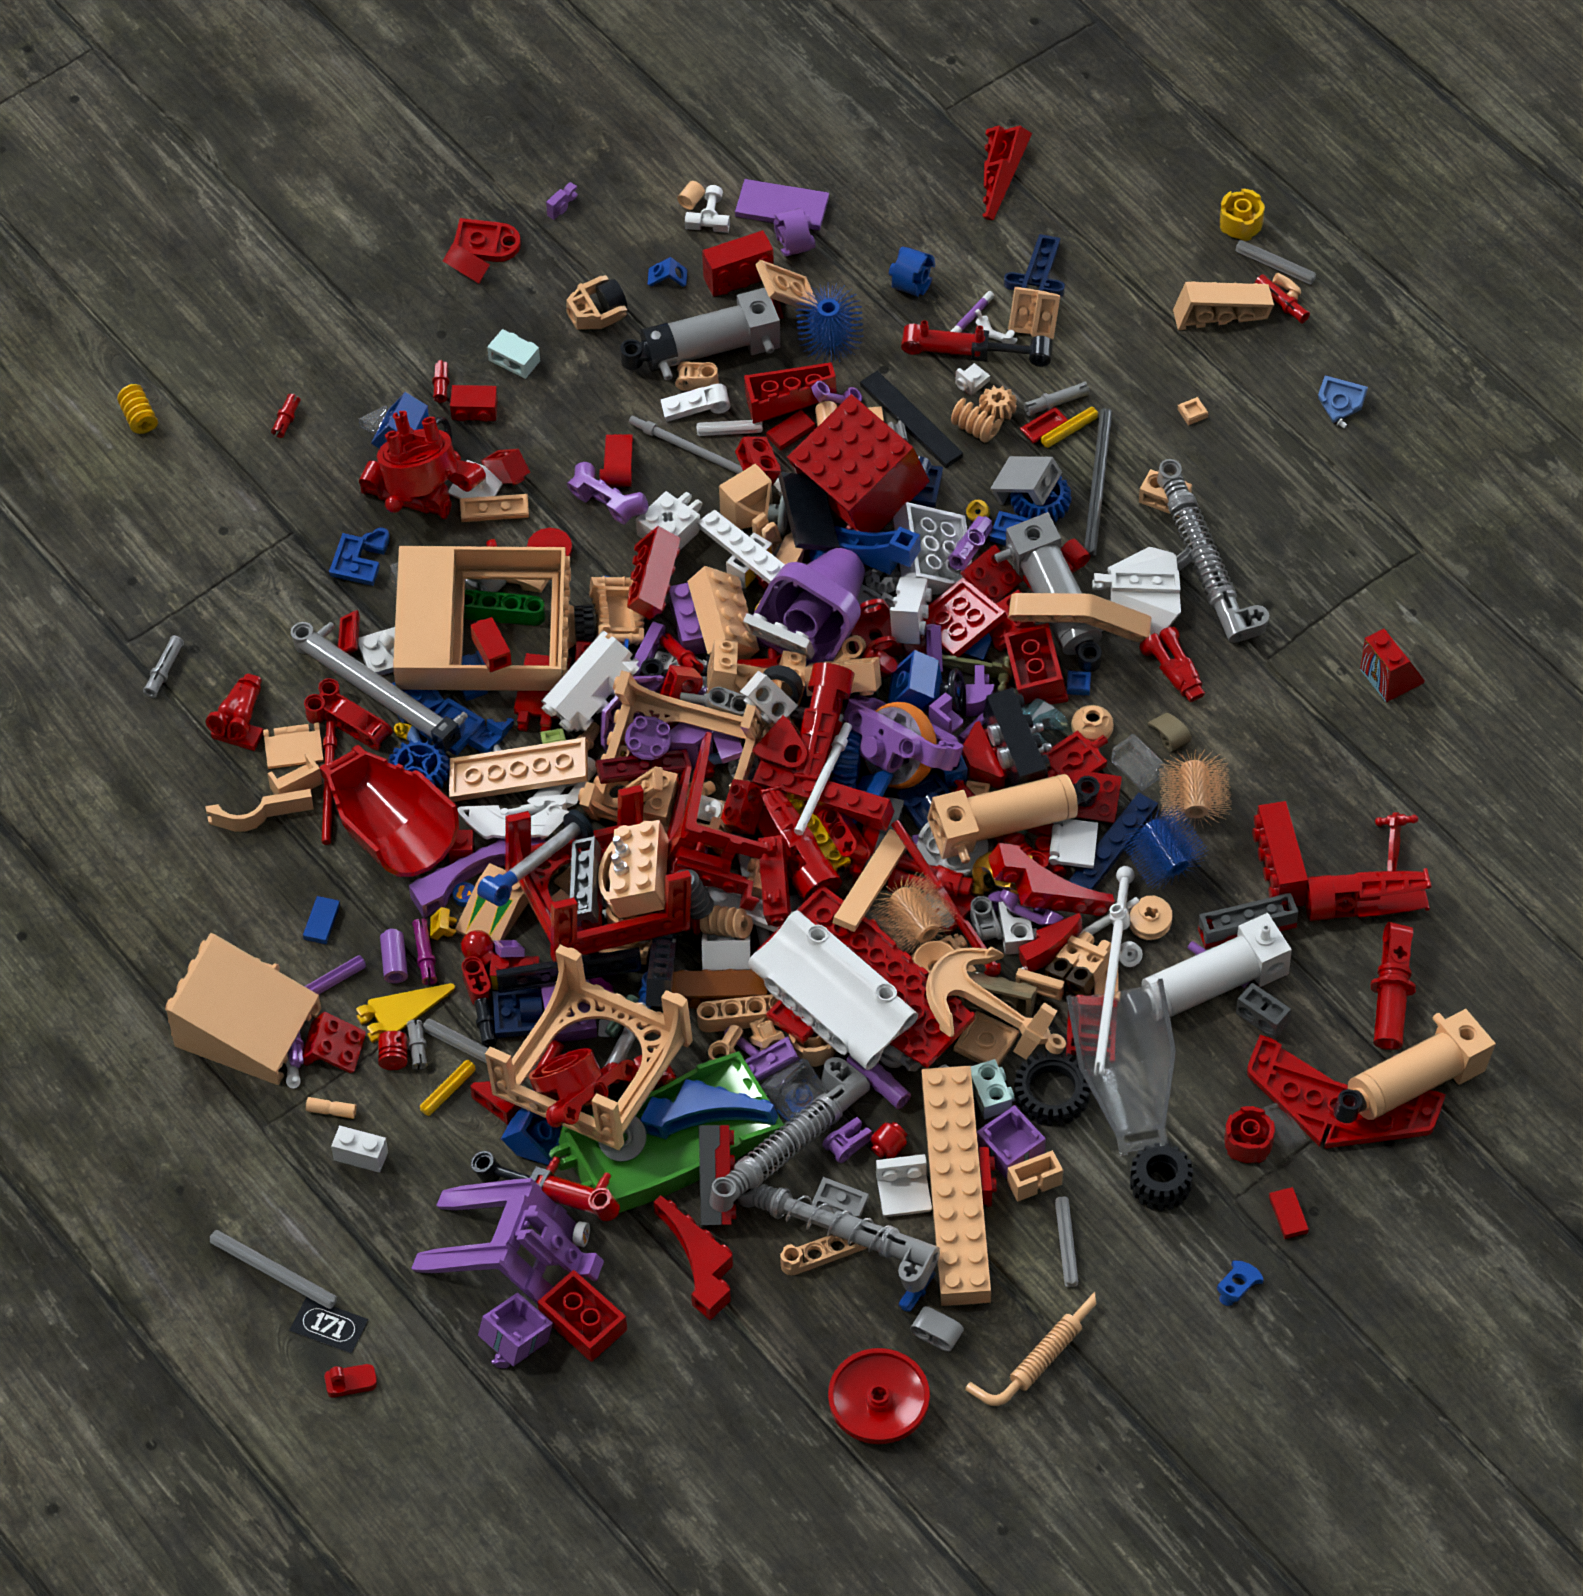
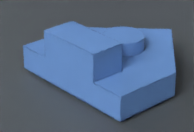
M1324 376L1318 399L1331 421L1335 423L1341 418L1343 419L1362 409L1368 387Z

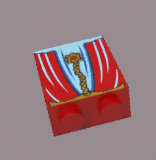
M1385 629L1364 639L1360 670L1385 702L1425 683L1423 677Z

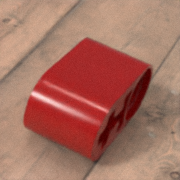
M474 956L466 958L462 962V973L471 1002L474 1004L475 1000L479 998H487L491 1002V985L482 960Z

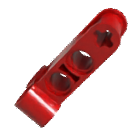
M327 678L320 682L318 687L319 695H309L304 701L306 718L310 723H322L324 720L327 722L333 721L336 723L337 728L374 750H379L383 740L393 734V730L388 723L340 695L339 684L332 678Z
M817 804L813 814L818 816L839 853L843 857H850L857 865L866 863L871 851L852 818Z

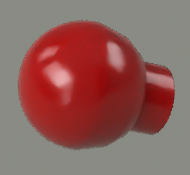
M470 931L462 939L461 951L464 957L474 956L480 958L485 969L491 964V955H497L493 951L494 942L485 931Z

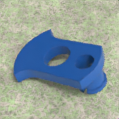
M1232 1261L1233 1269L1217 1286V1290L1221 1294L1219 1300L1223 1305H1233L1254 1284H1263L1262 1274L1253 1265L1243 1261ZM1240 1278L1245 1281V1284L1238 1285L1232 1279Z

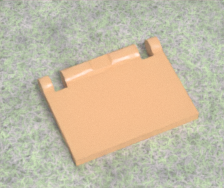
M319 722L314 723L315 731L310 732L309 724L274 728L275 736L269 737L268 729L263 730L268 769L306 764L305 754L310 753L316 763L324 762Z

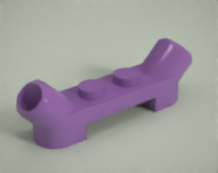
M581 462L575 466L574 477L567 483V487L578 499L586 503L593 497L604 503L614 520L621 524H626L632 517L646 514L648 511V501L643 493L637 492L622 495L617 488L612 489L603 480H596V470L591 463Z

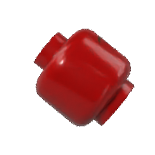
M886 1122L871 1136V1142L874 1145L871 1149L880 1158L884 1156L890 1159L894 1158L907 1145L905 1138L907 1133L897 1123L893 1122L891 1124Z

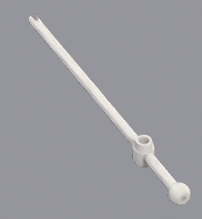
M1122 866L1117 870L1116 878L1120 882L1117 903L1113 904L1109 909V917L1114 927L1094 1074L1097 1077L1099 1073L1100 1076L1104 1073L1123 930L1130 926V915L1126 909L1129 883L1134 880L1135 874L1133 869L1128 866Z

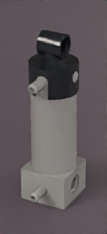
M765 288L738 294L737 306L641 329V342L635 339H628L621 344V364L628 370H636L646 361L651 372L661 370L664 379L670 380L673 377L670 367L677 366L683 361H692L745 346L748 347L751 355L763 352L772 353L775 349L780 348V319Z

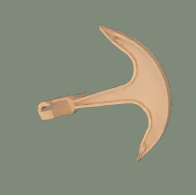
M993 947L988 949L961 948L948 952L935 963L928 975L926 995L930 1009L940 1024L939 1028L949 1037L954 1036L953 1017L946 1000L948 996L954 995L967 999L1019 1028L1022 1036L1013 1052L1027 1060L1039 1044H1045L1046 1049L1053 1054H1060L1066 1046L1065 1039L1059 1034H1051L1048 1028L1057 1010L1043 1003L1033 1018H1026L969 977L966 971L967 966L985 965L1002 959L1004 957L1002 952Z

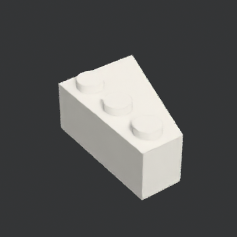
M900 577L896 589L897 597L893 599L895 607L890 609L891 633L899 643L920 644L921 635H925L926 621H924V618L928 619L929 605L926 604L931 602L932 589L928 588L927 579Z

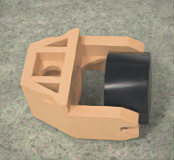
M606 275L599 276L584 284L580 283L576 291L572 292L566 301V313L577 330L603 329L620 321L627 315V300L622 288L615 279L609 280ZM594 293L597 294V298L605 311L601 315L589 297Z

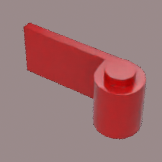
M633 434L606 435L604 469H600L599 476L608 487H632Z

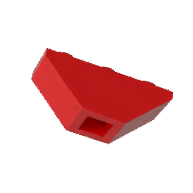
M977 721L966 738L962 750V757L968 769V776L975 781L988 783L996 789H1004L1005 779L1007 778L1006 769H1003L998 762L997 749L991 747L988 730L986 728L983 729L980 721Z

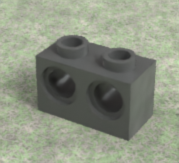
M1252 983L1238 998L1236 1014L1275 1040L1289 1025L1291 1008Z

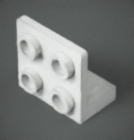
M925 1154L876 1160V1177L883 1217L932 1211L926 1176L927 1162Z

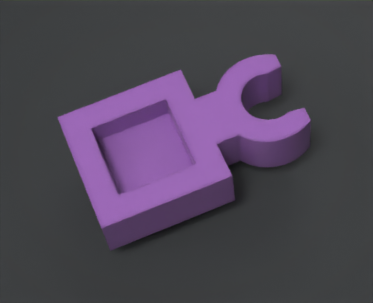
M571 182L568 183L564 190L560 189L546 201L548 217L554 220L567 210L568 202L573 201L578 196L574 192L577 189L576 185Z

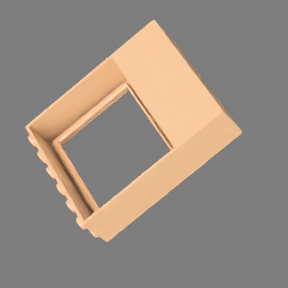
M399 546L393 660L396 687L401 690L550 691L568 671L569 581H571L570 556H566L565 547ZM466 579L552 580L549 666L510 665L490 673L486 665H462Z

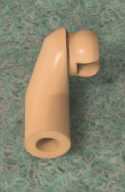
M1276 273L1272 282L1288 290L1287 295L1298 299V296L1301 295V289L1291 279Z

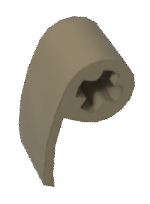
M1164 713L1148 722L1149 726L1160 732L1161 741L1169 752L1180 748L1192 740L1188 728L1169 713Z

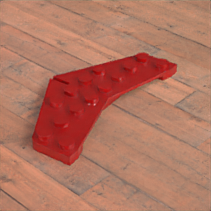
M1259 1035L1248 1063V1077L1319 1147L1327 1128L1330 1129L1324 1148L1427 1136L1433 1132L1446 1094L1429 1090L1373 1120H1368L1358 1113L1354 1122L1343 1123L1335 1118L1333 1110L1340 1092L1348 1089V1085L1332 1080L1281 1048L1282 1044L1274 1039Z

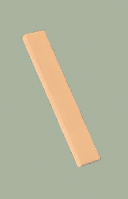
M889 829L835 914L833 918L834 924L853 932L859 926L906 851V847L894 830Z

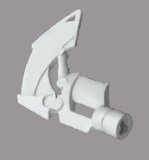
M588 757V781L540 788L533 797L527 800L529 804L518 808H503L501 810L499 805L463 806L457 808L458 814L476 833L484 839H490L493 837L505 838L506 816L529 811L530 814H535L531 816V838L541 837L542 840L548 837L563 822L564 815L569 813L567 808L578 802L580 789L584 788L586 782H589L597 772L596 762ZM574 786L569 794L560 795L566 787Z

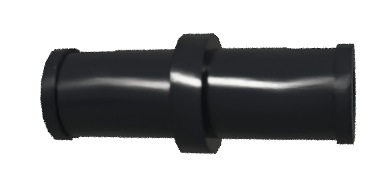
M479 998L474 1002L477 1013L476 1026L480 1030L481 1044L485 1047H491L497 1043L494 1032L495 1020L491 1015L489 999Z

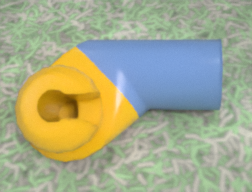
M402 722L394 726V732L398 737L408 741L412 739L414 743L420 739L419 732L414 726Z

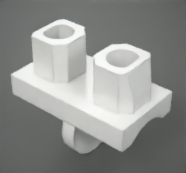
M701 795L697 819L711 822L712 816L721 818L725 801Z

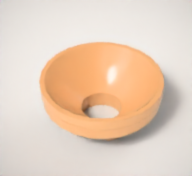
M1087 705L1078 709L1071 722L1073 733L1078 730L1086 739L1092 742L1101 737V735L1108 739L1114 727L1111 714L1103 707L1096 705ZM1094 713L1100 719L1096 722H1090L1086 716Z
M941 941L926 942L916 950L914 962L930 973L928 967L954 949Z

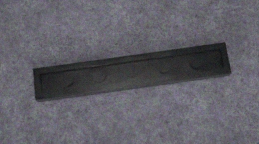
M878 370L860 381V387L897 422L901 420L905 425V430L945 468L963 458V452Z
M639 947L582 956L585 980L642 971ZM557 961L496 970L499 994L556 985L559 973Z

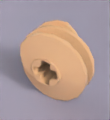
M1155 895L1141 898L1132 907L1129 914L1130 929L1134 935L1141 939H1159L1170 930L1172 924V910L1169 904L1163 898Z

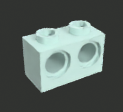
M995 1059L971 1066L973 1094L983 1118H991L1010 1109L1015 1097L1012 1088L1006 1086V1075L1003 1067H998ZM985 1077H990V1078H992V1079H991V1080H985V1079H983V1078H985ZM993 1097H999V1098H1001V1099H999V1100H993L992 1098H993Z

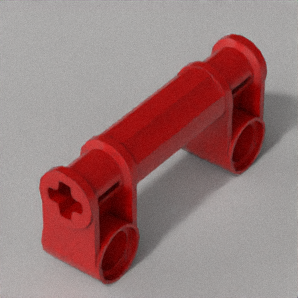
M368 461L359 479L361 493L364 495L369 493L386 501L390 495L385 488L379 464L376 461ZM443 483L430 494L413 497L410 505L403 504V506L426 514L429 512L440 515L442 519H446L450 513L452 501L450 500L448 487Z

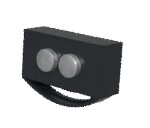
M1013 687L987 695L983 712L989 739L992 745L996 746L999 763L1003 769H1006L1012 787L1048 778L1047 769L1050 768V761L1046 754L1042 756L1041 754L1052 750L1051 743L1042 745L1039 735H1032L1043 731V724L1036 723L1033 725L1031 715H1024L1022 708L1025 707L1022 694L1016 695Z

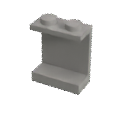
M1009 456L990 490L1000 505L1005 503L1011 492H1027L1035 505H1043L1061 476L1062 471L1053 457Z

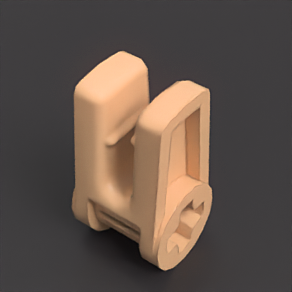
M764 512L752 520V532L772 543L773 554L782 543L777 525L774 522L769 523L768 517Z

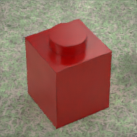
M458 830L455 843L449 851L450 865L459 858H465L474 853L473 830Z

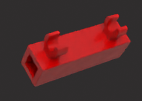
M782 835L758 838V842L768 845L767 850L759 859L764 917L768 926L776 927L781 926L791 914L786 845Z

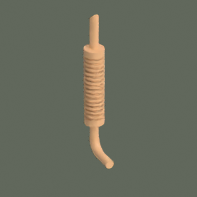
M1095 1292L1073 1316L1065 1314L1026 1359L1020 1363L1010 1374L1012 1383L1004 1392L992 1395L972 1382L968 1383L965 1390L990 1406H1000L1007 1403L1019 1389L1023 1391L1028 1390L1041 1373L1048 1368L1054 1359L1082 1330L1080 1322L1096 1305Z

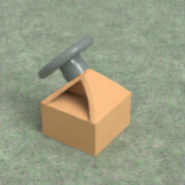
M756 464L719 485L720 513L739 529L752 527V520L764 512L769 522L778 523L777 527L780 536L783 537L785 535L788 515L783 495H781L779 505L772 504V481Z

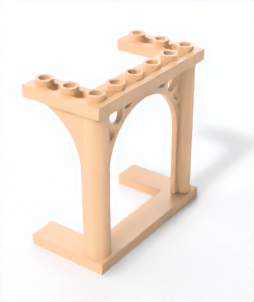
M621 670L620 676H616L614 680L613 690H615L614 693L622 705L620 710L617 709L615 713L614 723L616 724L614 731H610L608 735V750L606 754L602 755L601 760L621 757L622 751H625L626 756H629L631 752L627 746H624V743L626 744V730L634 721L635 713L641 712L645 716L652 717L649 712L652 711L654 712L653 715H660L658 719L666 723L679 722L745 739L734 779L748 781L755 759L752 749L759 743L765 726V721L756 706L747 704L743 717L656 693L639 685L630 672ZM596 776L593 783L586 782L585 787L580 789L578 795L579 804L592 820L600 822L601 818L617 822L618 798H612L610 791L618 785L625 787L629 784V781L601 784L599 776ZM712 816L710 825L697 822L698 825L729 834L732 833V830L727 828L721 818ZM662 825L667 834L668 826ZM704 844V846L712 848L713 851L719 855L724 850L722 848Z
M560 945L555 952L559 973L554 991L545 1011L513 1058H511V1055L493 1047H489L485 1053L492 1094L546 1118L547 1109L557 1101L526 1088L522 1084L552 1040L566 1027L583 1020L606 1019L617 1022L628 1028L637 1037L641 1045L642 1062L636 1076L618 1102L596 1093L592 1099L594 1117L580 1111L576 1124L567 1125L565 1123L562 1126L620 1151L624 1145L623 1133L682 1045L688 1048L693 1041L688 1000L679 993H672L666 990L661 997L663 1013L648 1009L641 1003L627 1000L621 994L611 993L600 985L586 982L581 953L574 948ZM583 1002L590 1005L591 1008L589 1012L583 1013L579 1011L578 1004ZM572 1009V1011H573V1013H574V1016H573V1017H567L568 1015L571 1014V1011H570V1010ZM652 1032L660 1035V1038L654 1041L644 1039L647 1034ZM648 1048H654L653 1053H650Z

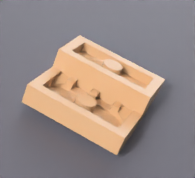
M1015 287L1008 330L1031 334L1033 337L1046 336L1054 339L1060 295Z

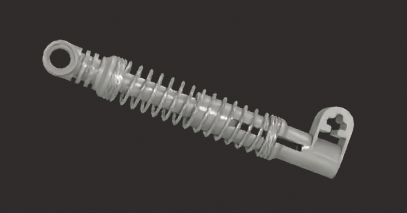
M1174 459L1162 461L1158 471L1157 482L1164 489L1169 501L1167 504L1169 512L1174 515L1172 518L1176 521L1175 526L1179 527L1178 532L1182 533L1180 537L1184 539L1183 544L1187 545L1186 550L1190 551L1188 556L1192 557L1191 562L1195 564L1193 567L1197 570L1196 575H1199V581L1203 582L1201 586L1206 588L1204 593L1208 594L1207 600L1210 606L1215 608L1228 641L1235 643L1262 635L1266 631L1269 612L1260 605L1244 609L1239 608L1236 601V590L1233 583L1230 582V577L1227 575L1228 572L1225 570L1222 558L1219 557L1220 554L1217 551V546L1214 545V540L1211 533H1209V528L1206 526L1207 524L1201 514V509L1198 508L1194 494L1189 492L1181 474L1182 468L1180 463ZM1178 521H1181L1182 525H1177ZM1184 527L1185 531H1180V528Z
M832 1057L827 1059L824 1064L821 1082L829 1092L816 1097L811 1102V1105H807L805 1109L797 1113L795 1117L790 1119V1122H786L785 1126H781L779 1130H776L774 1134L769 1136V1139H765L764 1143H760L758 1147L754 1148L753 1152H749L748 1156L741 1158L735 1164L734 1170L728 1175L715 1179L711 1187L710 1206L719 1212L730 1210L733 1207L734 1201L748 1189L756 1188L775 1171H778L784 1163H787L800 1150H803L816 1137H819L821 1133L835 1124L847 1108L870 1090L867 1078L841 1058Z

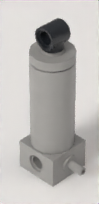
M1048 512L1006 528V550L994 555L996 562L999 563L1010 558L1018 575L1025 574L1034 593L1082 594L1061 552V537ZM1049 622L1063 653L1067 655L1077 654L1079 667L1083 671L1094 672L1100 667L1102 651L1097 643L1101 640L1103 634L1099 628L1086 623ZM1093 655L1095 658L1087 659L1085 656Z

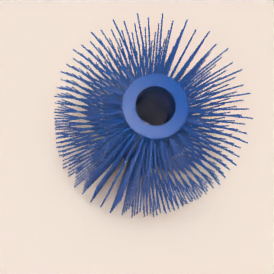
M828 288V299L825 291V296L820 302L813 296L819 304L812 302L814 305L812 306L806 303V306L813 309L804 310L803 308V311L810 313L806 315L799 314L796 317H809L805 321L798 320V323L807 322L810 323L809 325H802L797 328L811 329L807 332H798V334H812L806 338H798V340L816 337L809 343L802 345L806 346L807 344L815 343L817 340V343L812 347L814 348L818 344L820 346L812 355L822 346L821 352H823L824 348H827L829 353L828 347H830L832 362V347L835 355L837 347L839 351L841 346L842 348L844 347L841 342L847 345L848 343L845 341L848 339L851 342L858 343L859 341H854L847 337H862L852 335L850 332H861L864 329H851L853 326H862L863 324L849 323L853 320L860 321L863 319L862 317H856V319L849 317L853 314H862V312H848L854 308H862V306H852L844 309L849 304L858 301L854 300L853 302L845 303L843 306L841 304L849 298L847 297L844 301L838 303L839 300L836 301L835 299H837L839 294L837 293L836 297H833L831 291L832 298L830 297L829 299Z
M1151 816L1150 822H1147L1146 825L1142 824L1143 828H1136L1141 829L1138 830L1141 833L1130 835L1135 837L1133 839H1136V841L1134 840L1130 844L1134 843L1132 846L1137 845L1130 851L1139 847L1136 850L1139 851L1137 855L1139 853L1143 855L1140 857V859L1144 858L1141 861L1142 863L1145 860L1149 862L1145 865V867L1149 866L1145 870L1151 868L1147 871V874L1152 871L1149 875L1156 872L1157 876L1154 878H1158L1156 881H1159V879L1162 881L1167 876L1171 878V876L1178 875L1179 881L1180 873H1183L1184 870L1188 871L1187 867H1192L1188 866L1192 865L1189 862L1199 860V858L1195 859L1199 855H1193L1198 849L1193 850L1191 847L1194 844L1190 845L1195 840L1189 842L1194 837H1185L1189 833L1187 832L1183 835L1181 832L1185 828L1181 829L1183 826L1178 827L1180 824L1176 825L1179 823L1176 820L1181 818V816L1176 819L1170 816L1168 818L1167 816H1162L1161 819L1155 818V820H1152Z

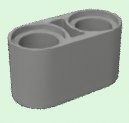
M714 687L708 693L706 707L743 717L745 711H737L734 706L740 705L746 709L747 704L743 701L746 697L723 687ZM712 698H720L723 703L717 704L713 702Z
M923 1307L910 1330L918 1338L949 1352L953 1349L964 1328L956 1320L930 1307Z

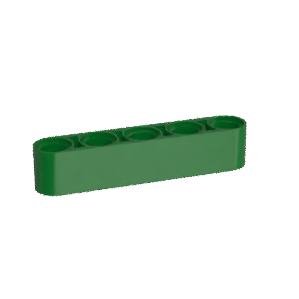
M465 589V604L468 605H465L464 619L485 620L492 617L495 622L532 626L540 625L545 621L544 601L538 596Z

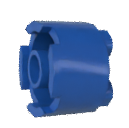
M901 247L896 263H892L889 269V276H892V288L918 297L919 294L924 295L932 281L929 274L931 267L935 268L934 256L912 248Z

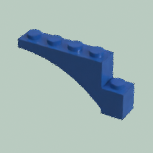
M835 526L840 548L853 551L859 556L863 564L889 575L892 574L898 563L911 567L921 551L920 534L900 526L895 531L877 533L860 532Z
M685 1079L674 1103L667 1098L651 1097L640 1121L645 1127L646 1134L667 1140L669 1135L680 1130L722 1120H748L775 1125L778 1115L774 1104L768 1100H757L744 1093L736 1094L720 1086L712 1087L699 1080Z

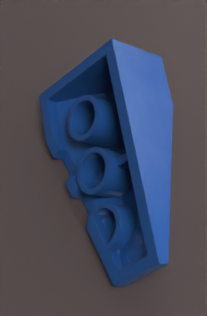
M520 1107L509 1122L501 1140L517 1156L549 1165L553 1159L549 1152L554 1147L560 1145L558 1142L560 1130L563 1126L551 1127L546 1118Z

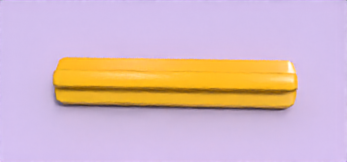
M1089 407L1043 435L1041 443L1046 448L1051 447L1097 419L1098 411L1094 407Z
M465 1060L420 1105L421 1112L426 1116H430L475 1072V1065L470 1060Z

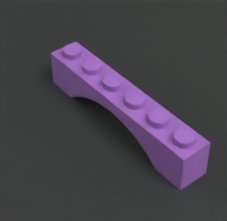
M541 837L531 838V845L546 842L544 839L541 840ZM500 838L496 843L486 848L482 847L475 853L465 858H459L453 864L445 868H439L434 873L424 878H418L410 884V898L423 918L434 914L441 907L445 908L450 897L453 895L454 887L484 872L489 863L497 867L505 866V838Z

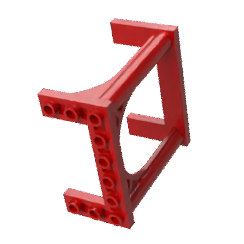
M641 785L618 790L617 825L594 831V836L604 853L613 841L614 829L623 825L632 826L643 822L644 790ZM529 811L508 815L505 818V870L508 872L544 844L531 845V815ZM572 841L518 881L551 943L550 956L553 962L557 961L555 952L560 945L574 948L581 955L690 929L692 876L688 870L665 876L664 910H658L659 912L579 932H577L578 903L575 898L553 902L548 890V884L552 875L563 865L571 862ZM550 866L548 869H541V867Z

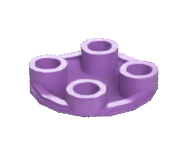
M637 716L626 730L625 742L628 750L642 760L658 759L667 753L671 746L672 735L670 726L656 717Z

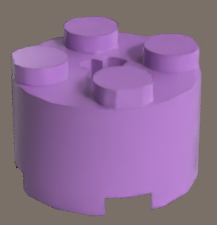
M798 208L774 214L775 219H777L774 220L776 238L784 246L781 249L783 256L786 257L815 248L814 237L809 232V228L812 227L809 214H805L804 209Z

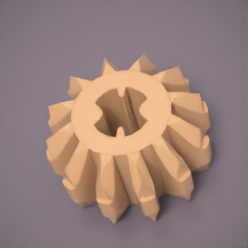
M994 385L992 390L985 388L984 394L979 398L980 413L985 410L988 412L987 418L993 415L995 420L1000 419L1003 423L1004 418L1010 420L1012 414H1015L1017 399L1015 395H1012L1011 389L1005 390L1003 385L1000 389Z

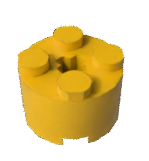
M1241 189V192H1228L1221 202V231L1243 241L1251 240L1253 236L1261 231L1265 206L1261 201V196L1249 189Z

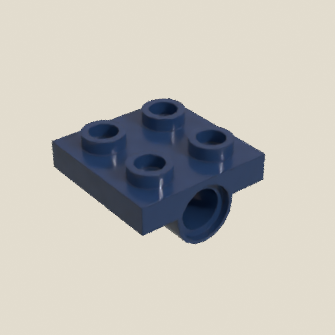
M918 456L930 482L909 503L935 508L943 475V467L933 466L929 459Z
M936 772L926 776L915 786L897 792L896 799L904 800V810L917 827L922 830L928 822L927 817L932 798L951 792Z
M541 988L500 994L499 991L493 992L496 1038L529 1035L543 1014Z

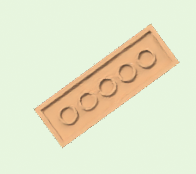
M584 737L450 758L449 798L452 802L588 781V742Z

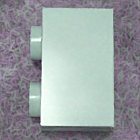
M503 329L487 347L489 361L525 379L540 362L539 347Z

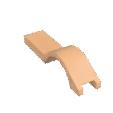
M311 789L264 796L261 804L254 811L244 815L229 814L223 811L218 804L205 806L206 813L211 815L208 816L209 824L234 832H246L255 829L265 822L267 817L314 809Z

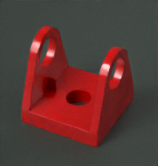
M871 599L860 604L861 614L850 635L862 637L866 643L865 650L870 647L873 650H882L891 657L902 655L904 653L902 643H899L891 633V608L883 599ZM872 605H878V606L873 607V608L865 609V608H867V607H869V606H872ZM877 632L882 637L872 641L869 635ZM852 641L855 652L857 653L859 651V644L855 641Z
M784 715L752 749L759 761L791 770L801 767L808 757L807 748L802 742L800 734ZM798 747H800L802 757L796 762Z

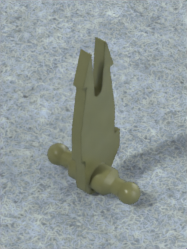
M942 655L943 666L950 669L958 668L960 671L975 675V665H984V674H989L990 678L998 679L1000 683L998 686L999 692L1006 690V685L1013 678L1009 656H1005L1003 658L1004 664Z

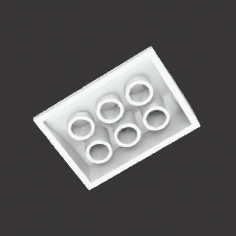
M906 502L893 517L895 530H898L900 526L920 534L921 551L911 567L900 564L901 577L927 579L928 588L932 589V595L943 594L960 579L964 578L960 574L962 570H955L949 565L948 557L955 549L957 542L967 532L965 515Z

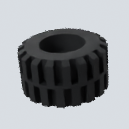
M1154 1143V1147L1150 1145L1145 1146L1144 1151L1139 1150L1137 1156L1133 1158L1130 1173V1189L1133 1190L1134 1198H1139L1141 1205L1146 1203L1148 1204L1147 1208L1153 1210V1207H1157L1158 1211H1163L1165 1207L1171 1210L1174 1209L1175 1204L1180 1206L1183 1199L1186 1200L1188 1198L1192 1185V1162L1190 1159H1187V1154L1184 1151L1179 1152V1147L1174 1146L1172 1148L1169 1143H1165V1146H1160V1143ZM1156 1171H1164L1171 1174L1174 1179L1162 1183L1154 1181L1148 1175Z

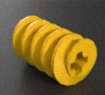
M130 384L124 387L119 392L117 400L130 429L137 434H144L154 430L158 425V420L152 411L145 392H143V388L138 384Z

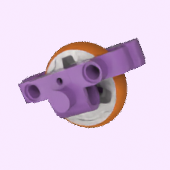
M854 695V698L848 700L843 720L852 725V730L862 735L860 756L864 759L869 772L874 774L885 770L894 774L888 787L894 789L909 788L920 783L929 774L931 768L951 771L953 767L958 766L964 746L958 742L954 735L933 725L924 712L916 706L905 702L886 704L879 699L861 695Z

